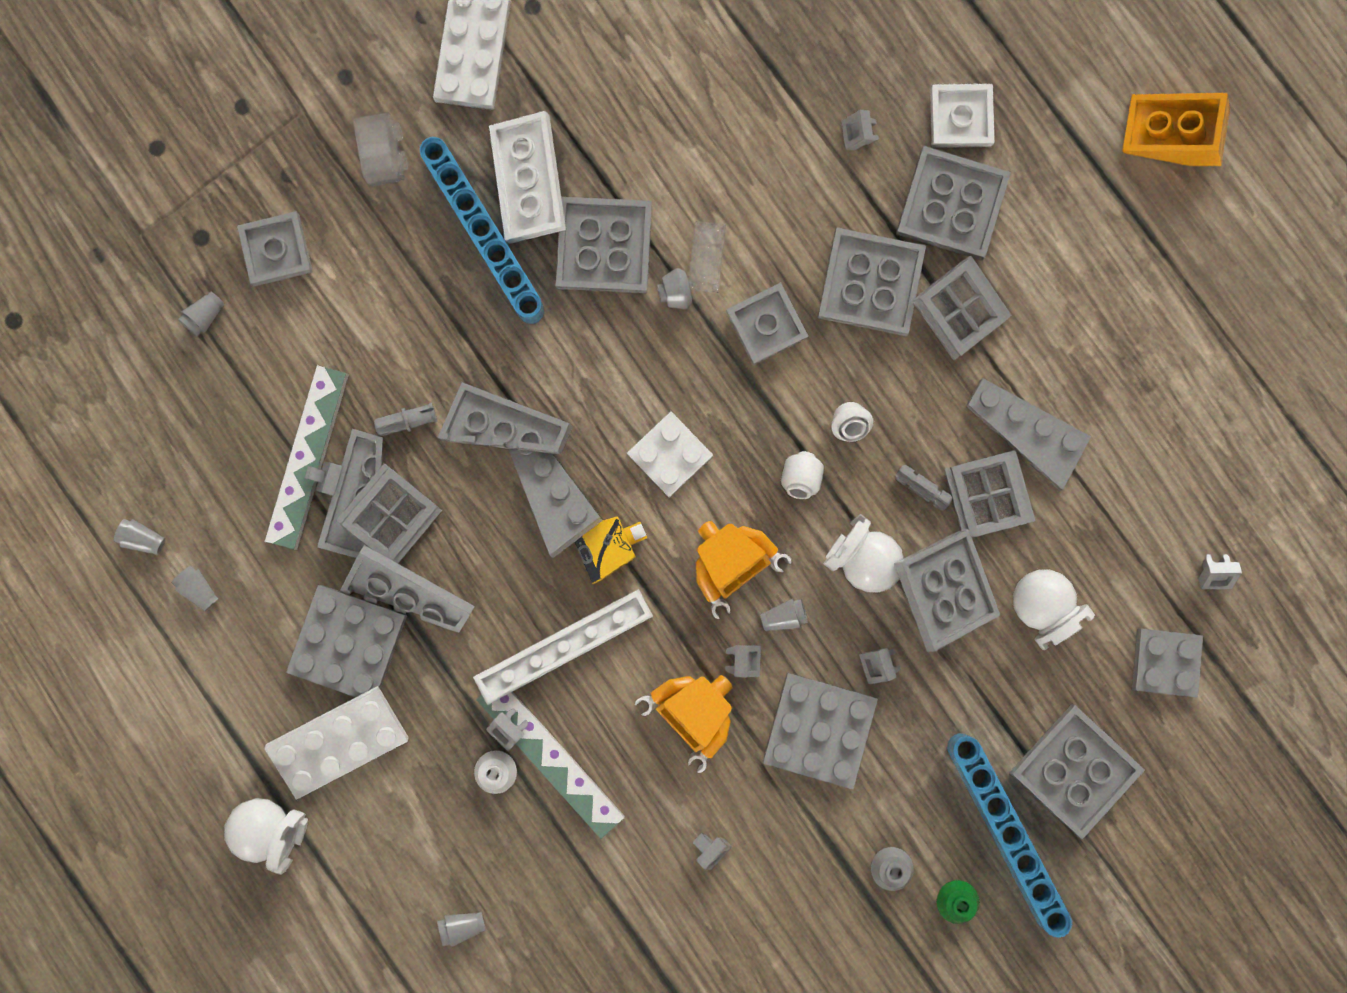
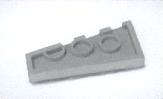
M984 378L979 381L966 405L989 428L1002 436L1011 448L1024 456L1033 468L1045 475L1059 491L1064 489L1091 438L1086 433Z
M462 382L438 439L447 442L561 455L573 426L568 422Z
M352 429L341 465L342 470L336 490L331 498L317 545L318 548L357 558L365 545L336 522V519L381 468L383 437ZM381 494L376 499L379 504H381ZM371 505L358 520L357 524L370 534L380 522V512ZM380 532L375 537V539H377L378 541L380 537Z
M509 449L545 545L552 558L603 521L553 454Z
M365 545L359 552L339 591L348 595L351 592L364 595L365 601L374 604L381 601L393 605L394 611L406 614V612L419 614L423 621L458 633L474 608L470 603Z

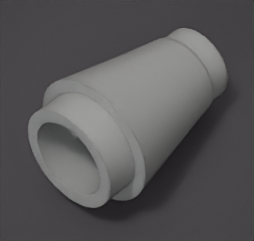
M210 292L181 311L183 315L178 321L197 337L201 332L205 333L225 304L218 296Z
M123 519L115 532L114 542L119 543L121 548L158 555L163 548L165 538L134 519L131 521Z
M191 565L171 582L176 587L174 589L176 592L194 603L204 612L219 599L200 570H195Z
M792 598L760 614L765 632L802 628V624L808 623L802 599L794 601Z
M482 912L446 915L445 919L437 921L443 946L451 945L453 947L480 934V932L486 931Z

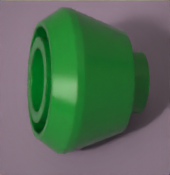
M953 880L943 885L938 892L936 900L941 916L954 924H964L972 920L977 914L980 905L979 896L975 888L962 880Z

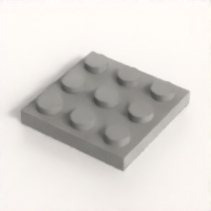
M923 146L896 234L965 256H972V258L983 261L1011 172Z
M561 197L566 230L559 232L556 288L647 293L652 201Z
M836 228L818 318L907 336L914 310L912 300L916 298L926 246Z
M969 529L960 530L894 563L927 652L937 651L1000 616Z
M318 585L286 673L353 697H357L377 686L381 690L407 615L339 592L338 590Z
M787 672L762 761L763 764L854 789L878 698Z
M1071 704L1009 773L1075 835L1083 839L1145 769L1076 705Z

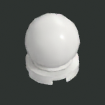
M859 514L850 523L854 527L847 537L842 534L839 536L827 553V559L823 564L832 571L843 567L846 579L855 588L865 592L880 593L890 589L899 580L894 563L903 559L902 549L892 537L882 532H869L868 528L871 521Z
M1036 570L1026 574L1017 583L1013 593V607L1018 617L1028 627L1039 630L1035 641L1042 650H1046L1049 647V641L1057 645L1082 629L1079 622L1085 617L1090 621L1095 616L1087 604L1077 606V593L1072 583L1063 574L1053 570Z
M255 798L241 803L232 810L224 825V840L231 852L241 860L254 863L266 860V869L281 875L293 861L288 856L294 844L300 846L302 843L308 819L304 818L305 813L295 809L286 816L283 809L272 801Z

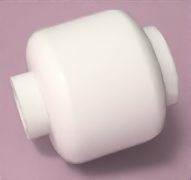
M802 451L789 456L784 464L781 485L789 496L796 499H808L820 490L824 466L810 452Z

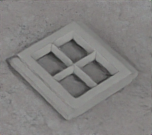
M972 256L961 261L912 300L953 360L967 352L1011 316Z
M1016 450L944 469L960 530L969 529L972 538L1035 521Z
M384 463L336 519V522L370 549L398 564L442 510Z

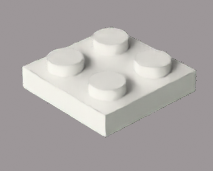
M934 84L931 86L932 148L993 146V84Z
M672 411L627 452V455L668 498L713 457V454Z

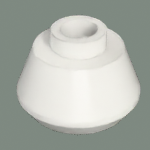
M856 402L844 403L834 413L831 425L832 432L836 438L843 441L854 442L861 440L872 429L873 418L870 412Z
M487 752L479 758L475 765V780L480 788L488 793L498 794L505 792L515 782L517 776L516 764L511 756L505 752Z

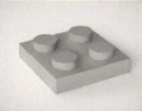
M296 211L237 226L251 285L258 286L313 272L300 215Z
M781 282L726 309V313L753 365L808 338V334Z
M1137 628L1132 690L1198 698L1203 635Z

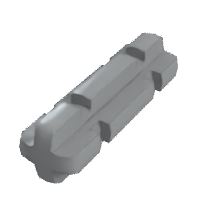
M903 465L896 473L895 479L904 486L908 484V489L928 502L930 500L933 501L932 505L943 511L949 506L952 496L944 490L941 492L937 490L939 488L937 485L919 473L915 475L914 470L909 466Z

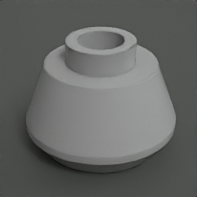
M675 268L662 277V284L657 285L661 303L667 302L668 307L687 309L692 304V297L685 271Z
M884 848L872 860V877L877 885L885 890H900L907 886L913 877V862L910 856L900 848Z

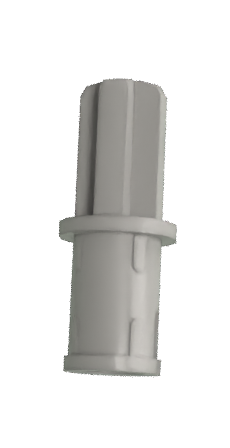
M429 403L428 405L410 410L402 408V412L375 419L374 425L377 434L384 436L406 429L408 432H411V428L438 421L435 416L434 406L432 403Z

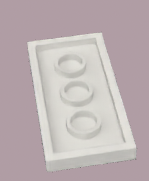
M448 0L433 95L435 102L494 110L511 0Z
M546 111L490 125L489 130L505 241L511 244L566 230L549 114Z
M377 686L267 743L264 749L297 800L408 742V735Z

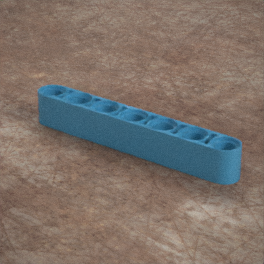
M437 137L425 139L420 146V155L517 315L527 324L539 322L544 315V306L539 295L442 139ZM436 150L443 152L439 159H429L432 152ZM449 176H458L455 184L445 185V180ZM471 200L474 202L470 210H460V206L464 201ZM480 226L490 227L489 232L485 236L475 235L477 228ZM496 251L505 252V257L500 262L491 261V256ZM510 277H521V282L517 287L509 288L506 286V282ZM528 301H533L537 303L536 310L530 314L523 313V305Z
M955 734L948 741V753L1036 922L1053 937L1060 938L1067 935L1072 928L1071 917L980 743L966 734ZM968 741L971 751L967 756L960 757L958 746L962 742ZM983 769L985 771V780L981 784L975 785L972 780L973 774L977 770ZM993 798H999V809L996 812L989 813L987 809L989 801ZM1007 827H1014L1015 834L1013 838L1003 841V831ZM1029 855L1028 866L1018 869L1017 863L1019 858ZM1038 884H1044L1043 894L1039 897H1033L1034 887ZM1053 913H1059L1058 922L1055 925L1048 926L1049 916Z

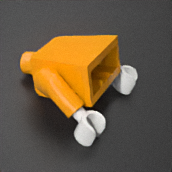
M713 521L704 523L698 530V533L705 542L696 549L700 556L695 563L696 581L707 602L712 603V614L717 619L720 618L715 609L719 605H724L728 613H730L729 604L727 601L720 599L721 595L726 599L770 564L773 570L783 572L777 565V561L781 557L788 564H791V558L786 554H779L777 552L778 548L762 531L746 526L737 528L732 523L719 530Z
M719 675L712 683L703 676L697 680L690 676L667 680L651 691V696L638 698L635 705L642 700L649 703V710L641 714L643 716L650 714L655 709V704L659 705L656 708L658 713L695 751L690 754L688 765L694 759L702 760L703 764L697 769L698 773H702L706 769L707 758H712L727 741L731 723L728 715L732 707L724 697L733 687L730 681L722 675Z

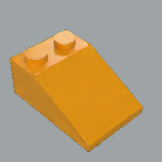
M1228 93L1132 94L1123 153L1187 166H1222L1230 115Z

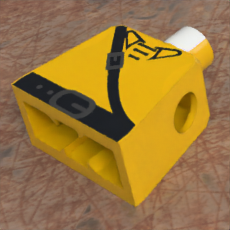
M614 517L601 521L576 540L575 545L592 584L600 582L635 559L636 556L631 545L647 539V535L641 522L623 528L620 519Z

